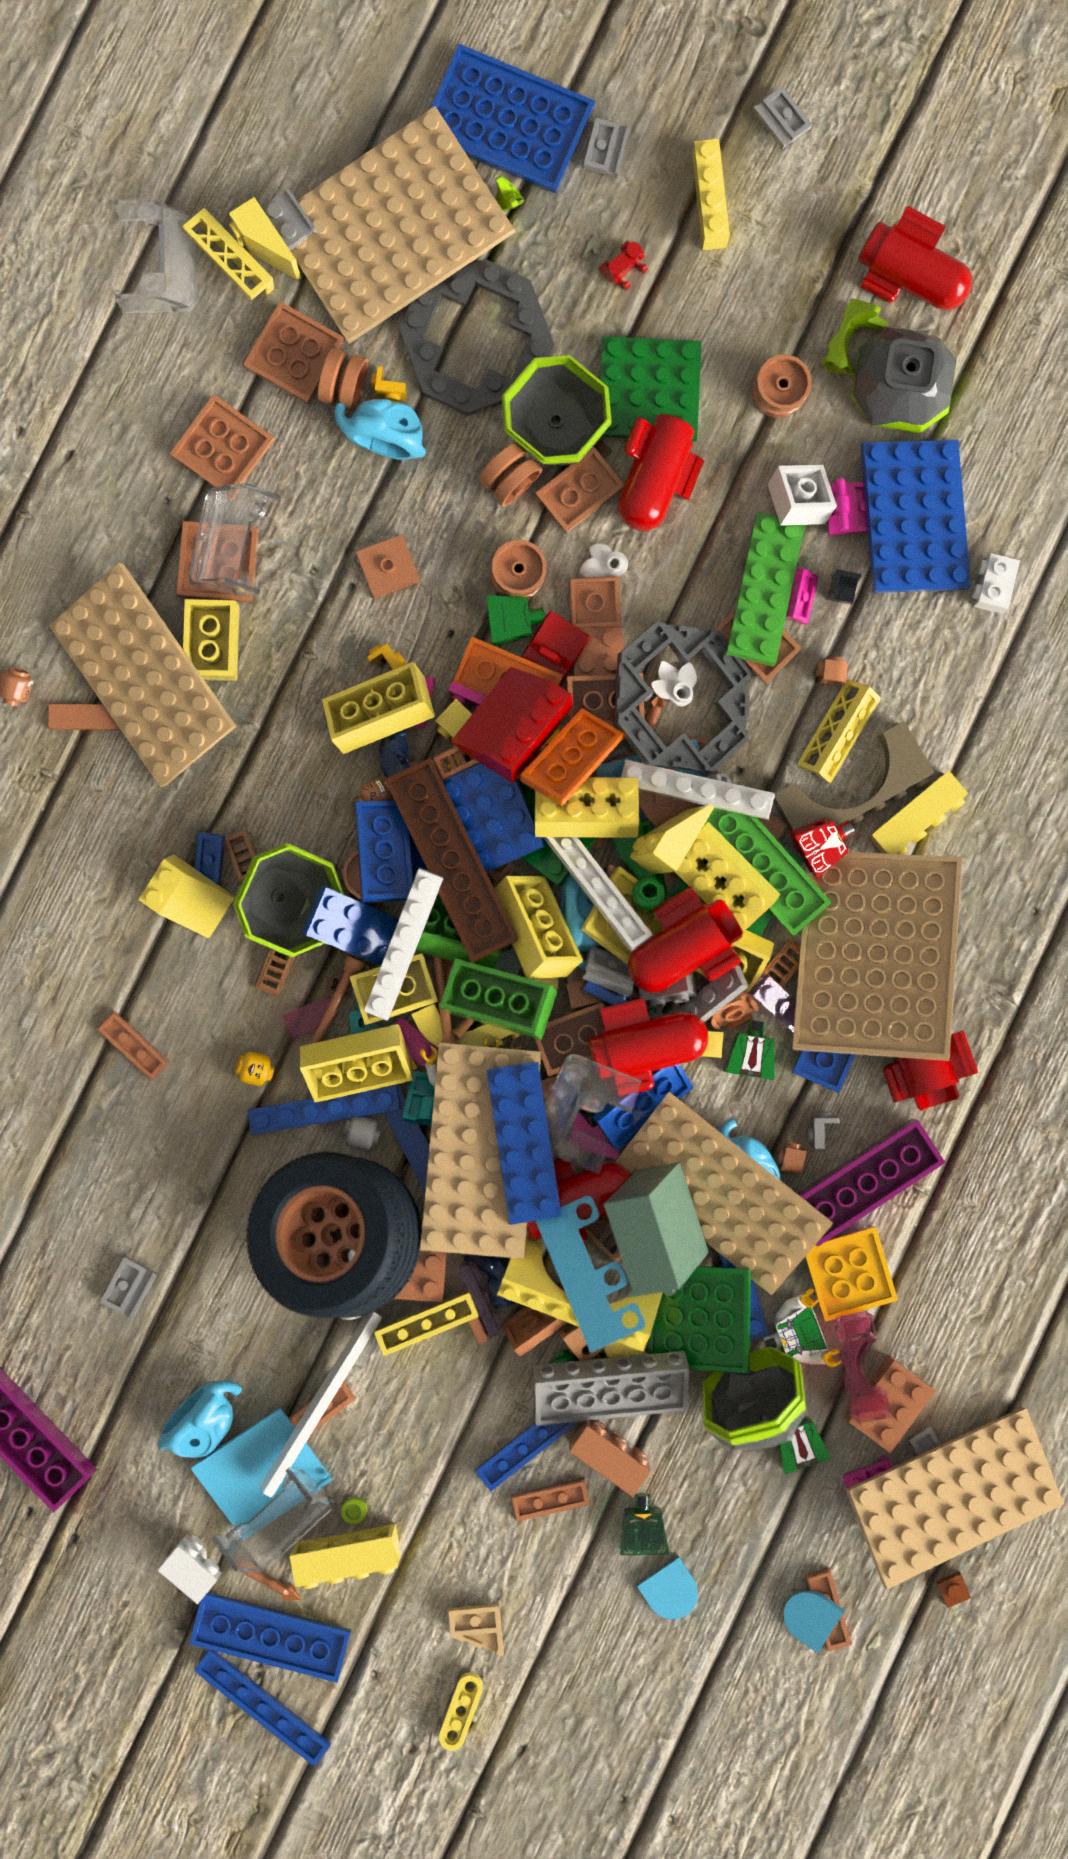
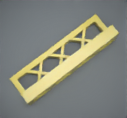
M205 208L182 226L183 231L250 300L254 299L262 291L267 296L274 290L273 278ZM199 224V227L207 235L196 234L192 228ZM210 241H214L224 252H213L210 249ZM227 259H232L241 270H231L227 266ZM245 276H248L257 285L252 290L244 284Z
M846 679V684L842 686L797 765L815 773L823 781L831 784L881 698L869 686ZM851 688L858 690L855 697L847 701L846 696ZM844 710L845 714L842 719L834 722L836 713ZM831 731L832 736L830 740L822 743L821 739L824 734ZM819 752V758L815 765L808 764L811 756Z

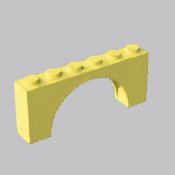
M526 1238L524 1259H510L497 1295L579 1327L566 1293L551 1280L544 1268L542 1261V1248L544 1244ZM663 1292L634 1297L628 1296L621 1301L610 1303L612 1312L629 1304H636L645 1320V1327L642 1330L626 1336L617 1342L643 1352L650 1337ZM633 1311L625 1312L622 1316L623 1325L626 1328L635 1327L638 1323L637 1314Z

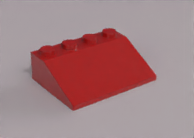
M510 667L453 737L451 744L513 784L571 711L572 694L550 680Z

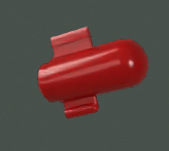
M907 206L898 224L894 223L893 227L883 222L877 223L858 257L859 263L870 268L860 288L888 303L894 302L902 289L937 309L944 311L952 310L963 304L969 296L972 288V275L969 268L963 262L935 248L946 226L910 206Z
M659 414L654 425L640 417L635 419L624 448L625 453L634 458V461L620 494L617 507L621 521L631 529L641 532L651 531L660 526L665 519L674 494L687 501L691 497L704 460L691 452L693 447L691 441L695 431L688 422L669 414Z
M692 886L653 910L664 930L631 952L628 959V972L631 980L638 988L650 993L665 990L698 968H700L707 980L713 981L742 963L732 943L742 938L743 930L723 900L718 899L710 905H707L705 902L702 903Z
M641 998L600 1008L605 1029H601L602 1035L590 1037L588 1040L597 1079L602 1081L613 1078L619 1098L652 1089L654 1087L652 1071L691 1062L701 1057L706 1051L709 1036L705 1022L692 1012H677L649 1019L645 1000Z
M964 1030L951 1034L949 1061L896 1057L897 1062L886 1065L883 1068V1074L893 1103L914 1097L917 1109L921 1111L942 1103L957 1100L960 1096L956 1087V1083L960 1082L959 1079L979 1073Z
M568 1155L553 1161L560 1208L582 1197L590 1196L599 1212V1218L596 1221L608 1217L604 1203L631 1176V1173L626 1168L617 1163H604L574 1174ZM587 1203L580 1204L576 1209L577 1217L581 1220L589 1219L592 1215L591 1206ZM536 1221L527 1222L526 1230L530 1239L537 1240L542 1238ZM582 1227L578 1231L583 1243H586L588 1237L585 1228Z

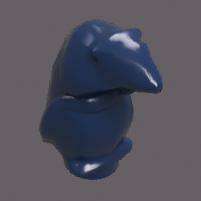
M406 729L382 738L380 742L379 761L386 778L412 767L406 761L409 752L406 741L408 735Z
M467 1254L463 1258L466 1262L477 1264L478 1269L489 1276L488 1291L493 1298L492 1305L495 1306V1309L515 1303L497 1295L510 1262L507 1257Z

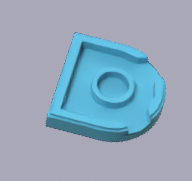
M679 1555L636 1584L652 1610L666 1619H679L686 1616L692 1611L697 1602L698 1589L696 1582Z
M800 1591L794 1593L787 1601L783 1614L784 1622L789 1632L795 1638L818 1653L845 1609L818 1591Z

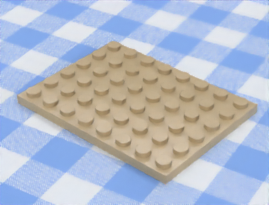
M434 106L297 200L317 232L310 234L305 241L290 252L350 344L514 234L515 230L440 112Z
M848 852L818 878L812 875L807 868V875L832 903L802 929L793 1050L949 1061L962 857Z

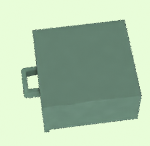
M680 1162L636 1170L604 1203L631 1286L628 1292L629 1297L664 1292L666 1296H671L676 1290L681 1288L709 1252Z

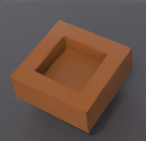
M960 1572L936 1581L948 1608L971 1598Z

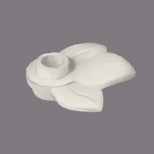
M594 544L589 547L592 558L586 560L579 570L580 575L585 578L621 576L628 568V560L623 553L612 551L608 545ZM614 559L619 561V565L616 568L611 566V562Z
M662 661L658 668L659 680L651 683L654 693L662 699H670L676 706L683 707L688 705L693 699L692 688L697 682L693 665L688 662L678 671L671 664ZM677 691L683 694V698L677 696Z

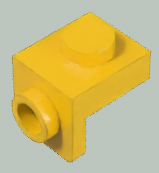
M378 366L377 373L372 374L371 388L375 389L376 397L400 402V400L406 401V383L384 381L383 366Z
M388 644L375 646L369 651L370 655L367 657L371 666L384 658L392 670L406 664L399 651L394 653Z

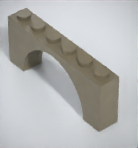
M905 721L878 736L885 754V771L878 790L866 803L849 809L828 808L809 799L796 783L775 793L773 803L783 821L788 824L787 828L789 831L823 818L832 820L836 826L846 820L850 821L851 825H854L865 819L863 813L869 810L875 813L887 806L886 800L893 797L897 801L909 794L906 790L909 787L915 785L918 789L930 782L928 777L934 774V771Z

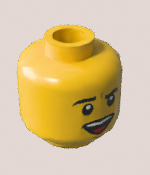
M248 1051L245 1055L239 1056L235 1074L238 1075L240 1082L260 1087L264 1085L266 1080L271 1081L274 1066H270L271 1060L269 1056Z

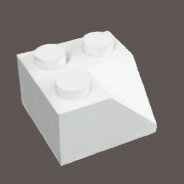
M823 465L778 466L767 484L780 526L826 524L837 507Z
M186 1533L164 1560L158 1571L198 1604L219 1579L221 1572L214 1561L207 1559L206 1549L203 1547L202 1541L196 1536H190Z

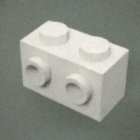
M992 553L985 560H981L978 574L981 575L979 584L976 583L972 598L975 599L974 607L1001 614L1008 610L1020 560Z

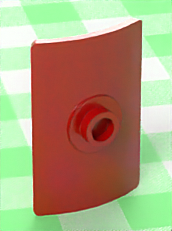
M549 611L521 657L564 675L563 683L591 637L556 613Z

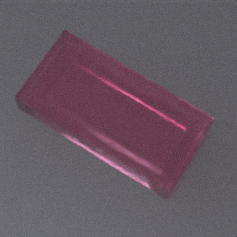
M329 996L282 1015L291 1039L318 1028L331 1001ZM337 1013L335 1014L332 1022L339 1019Z

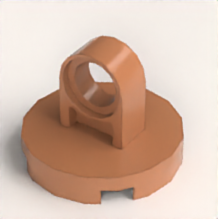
M741 992L709 1018L710 1023L717 1030H720V1026H726L727 1030L740 1027L752 1019V1012L756 1011L757 1013L759 1010L758 1003L751 993Z

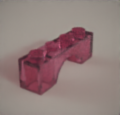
M863 1311L836 1317L838 1325H835V1333L837 1339L841 1340L842 1345L839 1355L847 1373L844 1376V1383L851 1395V1401H849L851 1416L861 1423L892 1417L887 1391L872 1386L866 1380L862 1370V1359L865 1351L871 1344L877 1341L873 1315Z

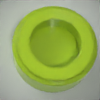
M358 1497L348 1498L341 1508L343 1520L351 1525L361 1523L367 1513L365 1502Z

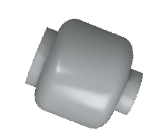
M354 1116L352 1119H347L342 1138L346 1139L348 1146L368 1151L372 1144L378 1145L382 1130L377 1129L378 1123L375 1119L365 1116Z

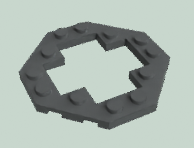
M486 259L461 268L412 301L399 326L400 334L405 343L423 395L468 416L489 406L494 407L502 404L501 396L533 358L550 357L555 348L531 280ZM475 285L518 304L510 322V328L531 337L512 378L488 369L479 390L435 371L444 353V348L423 339L442 297L465 307Z
M654 622L618 653L614 725L623 732V737L645 765L711 773L716 771L748 741L746 719L749 716L750 696H748V682L751 679V671L741 658L725 655L728 640L720 631L698 630L695 627L673 626L662 622ZM667 645L670 646L682 663L687 662L701 650L729 686V689L713 703L728 723L699 750L684 732L677 735L665 746L636 709L642 701L653 693L638 671Z

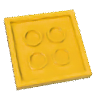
M876 1226L831 1238L818 1247L815 1245L805 1256L825 1322L898 1300Z

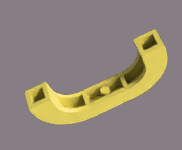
M534 978L535 981L550 984L556 990L558 988V978ZM432 1004L411 1015L423 1036L439 1047V1043L443 1040L440 1012L436 1004ZM485 1024L466 1032L460 1040L456 1039V1043L484 1047L483 1038L486 1036V1045L493 1046L496 1036L500 1046L504 1044L503 1038L511 1035L512 1039H515L523 1034Z

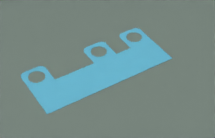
M585 1196L561 1207L562 1217L537 1220L536 1223L589 1351L592 1353L642 1330L645 1327V1320L636 1304H629L612 1312L606 1295L624 1288L627 1285V1278L621 1264L618 1262H612L597 1270L594 1269L578 1229L596 1221L599 1218V1212L593 1199L590 1196ZM582 1203H587L592 1208V1215L587 1220H581L576 1215V1209ZM615 1269L619 1272L620 1282L616 1286H609L605 1283L604 1274L606 1271ZM627 1311H633L638 1316V1323L633 1328H626L622 1323V1316Z

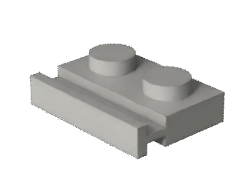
M783 86L766 97L762 103L754 106L753 112L782 149H785L788 144L793 143L812 127V123Z
M595 118L583 169L606 175L608 173L618 177L630 126L624 127L620 126L619 123Z
M289 188L286 189V192L277 195L261 207L290 251L305 241L310 234L317 232Z
M591 946L587 952L585 972L582 979L629 997L633 992L632 986L634 982L629 975L628 965L614 954Z
M125 1256L100 1303L133 1319L158 1273Z

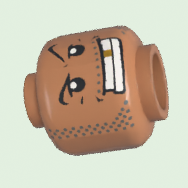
M9 667V670H4L0 675V696L3 698V702L8 705L18 706V702L28 701L33 686V679L29 676V672L16 667Z
M380 777L363 785L360 789L361 797L358 798L359 801H395L386 782Z

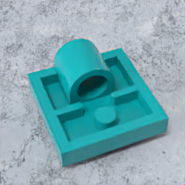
M413 1070V1081H410L402 1121L426 1126L432 1125L435 1088L429 1082L427 1073Z

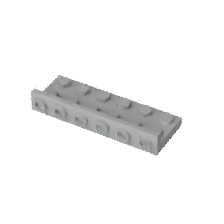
M684 1351L532 1366L536 1426L688 1411L689 1366Z

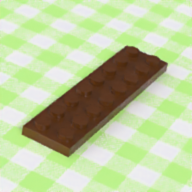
M432 759L424 760L386 778L385 782L427 870L444 877L438 893L471 962L474 963L519 941Z

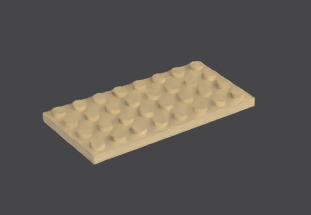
M118 563L49 625L160 787L167 786L236 727L124 564Z
M439 1043L420 1250L524 1259L527 1222L512 1225L509 1223L486 1070L538 1062L540 1072L541 1052Z
M670 1092L664 1097L614 1162L626 1168L631 1175L636 1170L680 1162L705 1242L737 1268L750 1269L751 1279L770 1295H773L833 1224L832 1221Z
M1023 1407L846 1489L880 1580L886 1589L1064 1505L1027 1408Z

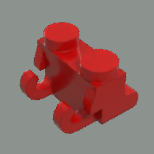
M628 240L620 247L622 252L614 260L610 261V263L605 261L598 268L611 283L618 284L626 291L630 288V283L627 280L624 282L622 278L634 267L643 274L648 270L646 264L642 265L639 262V259L642 261L645 258L641 246L634 241L630 243Z

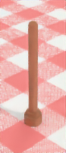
M347 954L343 962L345 965L343 970L345 972L310 1044L323 1041L351 983L350 976L362 972L365 962L361 959Z
M432 956L438 1004L440 1006L446 988L444 964L442 958ZM439 1007L443 1035L441 1043L459 1044L456 1043V1039L452 1035L450 1013Z

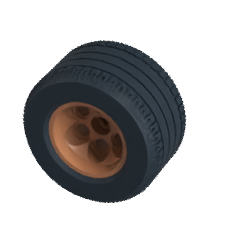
M335 1152L307 1154L279 1168L274 1175L270 1176L266 1181L267 1183H264L260 1192H258V1196L252 1204L253 1207H251L252 1211L249 1213V1223H247L246 1242L248 1243V1257L256 1278L262 1284L261 1286L274 1300L285 1308L310 1317L347 1318L362 1316L380 1309L393 1300L409 1282V1278L412 1277L421 1252L422 1224L419 1217L420 1214L418 1207H416V1202L411 1197L412 1194L406 1188V1185L397 1175L381 1164L368 1159ZM347 1204L349 1207V1213L344 1218V1216L342 1215V1209ZM323 1209L325 1212V1217L320 1222L318 1219V1214L320 1210ZM359 1226H360V1238H359L358 1235H357V1229H358ZM338 1232H340V1234L343 1235L342 1240H340V1238L337 1237ZM312 1234H314L316 1241L315 1244L311 1247V1245L309 1244V1238ZM350 1250H354L355 1255L349 1261L348 1253ZM329 1254L331 1261L326 1267L324 1257Z

